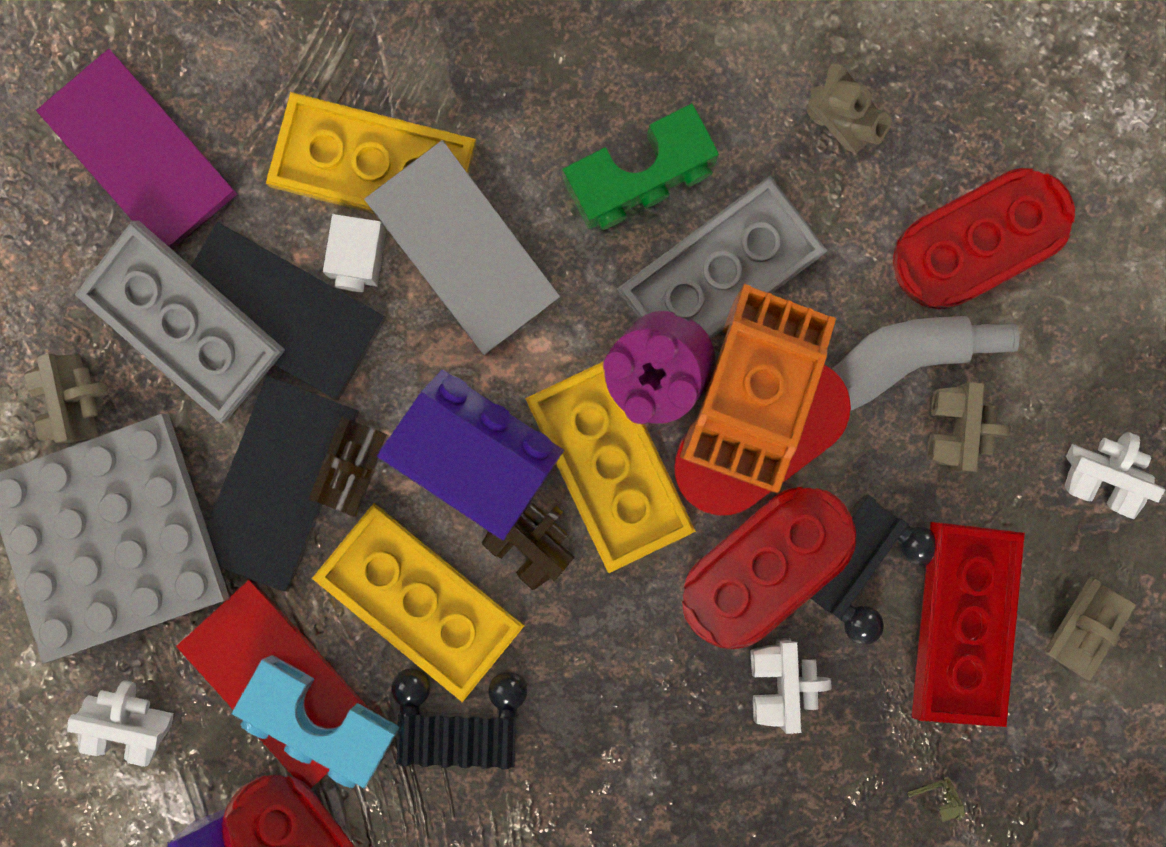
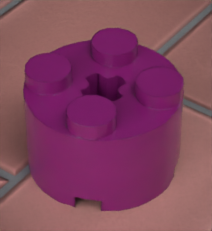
M656 311L639 318L617 340L604 359L603 368L609 393L616 404L625 412L629 420L637 424H645L647 422L668 423L684 416L694 406L710 382L716 358L713 344L708 334L699 324L691 319L687 321L675 316L674 312Z

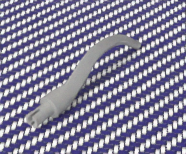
M967 316L913 319L882 327L867 335L841 362L831 369L845 383L850 397L851 410H854L872 401L908 373L920 367L969 363L972 354L1017 352L1020 341L1019 329L1014 323L971 325L970 319ZM714 348L715 368L720 353Z

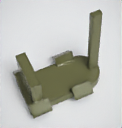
M948 776L941 781L907 792L908 797H912L943 786L945 791H948L944 794L948 804L938 807L942 822L953 818L961 821V818L966 817L963 803Z

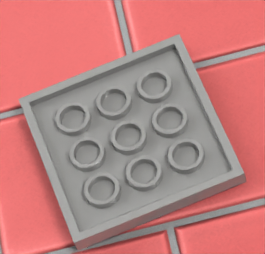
M169 414L151 417L0 472V533L43 664L230 599Z

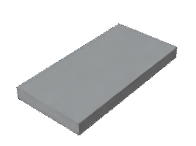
M443 140L364 199L483 355L560 297Z
M768 176L617 288V293L637 319L656 311L674 312L675 316L687 321L691 319L699 324L711 340L723 331L733 301L744 283L772 294L828 251L773 178Z
M131 221L75 293V296L220 423L226 422L285 351L282 346L140 221Z

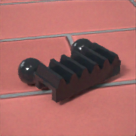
M864 495L855 504V509L851 513L856 529V545L851 560L841 573L810 599L844 622V629L850 640L860 645H869L881 637L884 629L883 619L874 608L869 606L855 607L852 605V602L896 541L901 544L902 554L907 561L914 565L924 566L929 564L934 556L935 537L929 528L910 527L903 519L895 517L876 503V500L870 495Z
M411 668L400 671L394 677L391 684V694L393 699L400 705V713L398 714V726L400 728L397 734L396 764L401 766L415 764L421 767L439 765L442 768L459 766L461 768L478 766L481 769L498 767L502 770L515 767L517 708L524 703L527 697V686L521 676L514 672H502L492 679L488 694L490 701L497 708V714L419 712L420 705L426 701L430 692V683L426 675L417 669Z

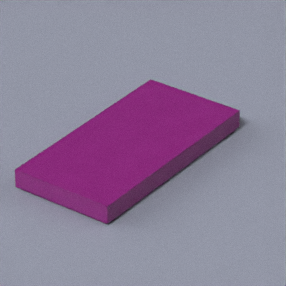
M109 48L36 110L132 221H140L172 250L237 195L236 191Z

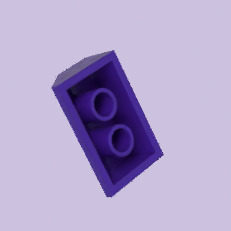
M442 369L420 392L381 448L377 457L503 541L537 494L564 450L551 442L543 433L533 430L512 416L504 407L494 404L470 388L462 379L454 377Z

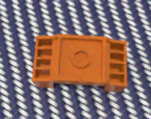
M744 283L735 297L722 331L727 333L698 418L689 427L680 457L779 493L790 460L797 448L824 367L827 348L836 318Z

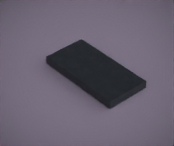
M216 222L191 265L194 270L285 349L284 353L274 363L275 366L339 401L386 320L384 315L219 222Z
M266 376L206 527L219 567L283 592L289 591L323 505L308 498L341 416L355 422L359 413L358 410Z

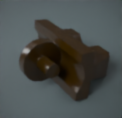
M341 416L308 499L357 517L380 459L377 455L386 443L389 435Z
M532 503L522 513L503 541L489 531L482 541V545L495 557L501 559L514 545L525 554L528 559L516 573L519 579L531 590H535L550 578L555 581L575 558L561 545L569 535L555 523L564 512L557 505L546 515Z

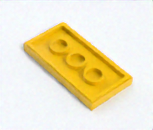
M290 92L266 184L271 188L375 214L364 199L441 140H443L468 174L477 143L476 139Z
M603 361L525 398L541 433L564 450L556 465L607 572L611 573L696 531L645 424H637L629 420L625 412L610 395L605 381Z
M377 503L372 504L312 577L315 582L461 702L466 699L525 626V624Z

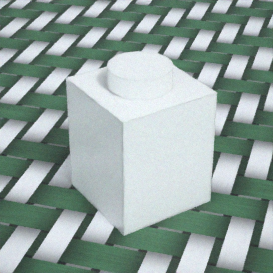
M332 214L323 273L331 280H336V288L364 292L365 285L378 287L387 230L381 221Z

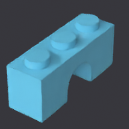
M273 655L261 660L231 713L243 720L240 724L241 727L256 737L267 739L270 735L286 744L284 751L301 762L309 764L314 760L330 769L328 776L345 787L354 788L357 784L365 788L400 727L357 703L350 709L342 725L330 729L321 728L310 721L304 708L305 696L314 678Z

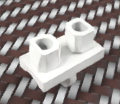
M1126 432L1117 442L1103 438L1099 444L1098 451L1110 455V458L1071 444L1066 454V458L1072 465L1064 486L1068 493L1085 501L1092 502L1102 481L1112 484L1115 488L1106 504L1113 511L1126 517L1135 519L1148 499L1159 503L1165 491L1162 486L1154 484L1155 477L1153 475L1131 467L1133 464L1146 469L1151 460L1150 455L1138 451L1140 438L1135 434Z
M790 638L775 639L776 645L751 649L752 676L777 677L778 694L753 695L754 721L756 724L773 727L779 726L786 734L801 733L799 692H803L804 709L816 710L818 709V692L832 690L831 678L817 677L816 659L802 660V677H799L797 642H792Z
M123 680L118 686L116 693L101 690L98 697L88 695L84 699L78 713L72 714L68 718L67 732L78 734L79 753L92 756L105 755L111 747L112 741L126 744L124 759L130 764L145 767L150 764L157 753L160 742L172 727L174 713L149 708L150 700L136 698V684Z

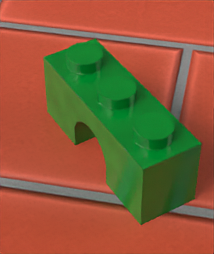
M693 103L649 125L647 139L655 153L656 160L645 171L631 173L620 169L612 160L606 147L562 169V180L588 230L597 225H600L602 230L613 227L627 218L625 211L640 203L643 204L644 208L654 206L670 196L668 189L684 181L687 187L713 174L711 167L715 166L719 153Z

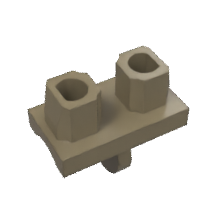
M831 63L827 70V80L824 87L817 86L811 92V98L807 106V113L816 124L826 126L847 151L858 153L864 141L879 145L892 125V119L886 111L878 110L871 101L872 94L867 87L857 83L843 65Z
M47 353L38 356V366L24 374L27 391L33 397H45L48 413L38 415L34 422L38 439L41 441L54 440L55 443L85 442L98 437L94 418L98 416L95 399L109 394L107 384L91 383L88 368H83L81 354L55 355L54 353Z
M968 382L957 387L933 391L931 414L932 416L954 418L953 435H930L927 446V460L950 466L949 472H977L978 454L994 455L995 437H1010L1011 427L996 425L998 407L983 406L984 383Z
M1089 578L1044 653L1081 677L1091 681L1111 646L1116 647L1121 639L1119 633L1135 609L1136 604L1113 592L1095 578Z

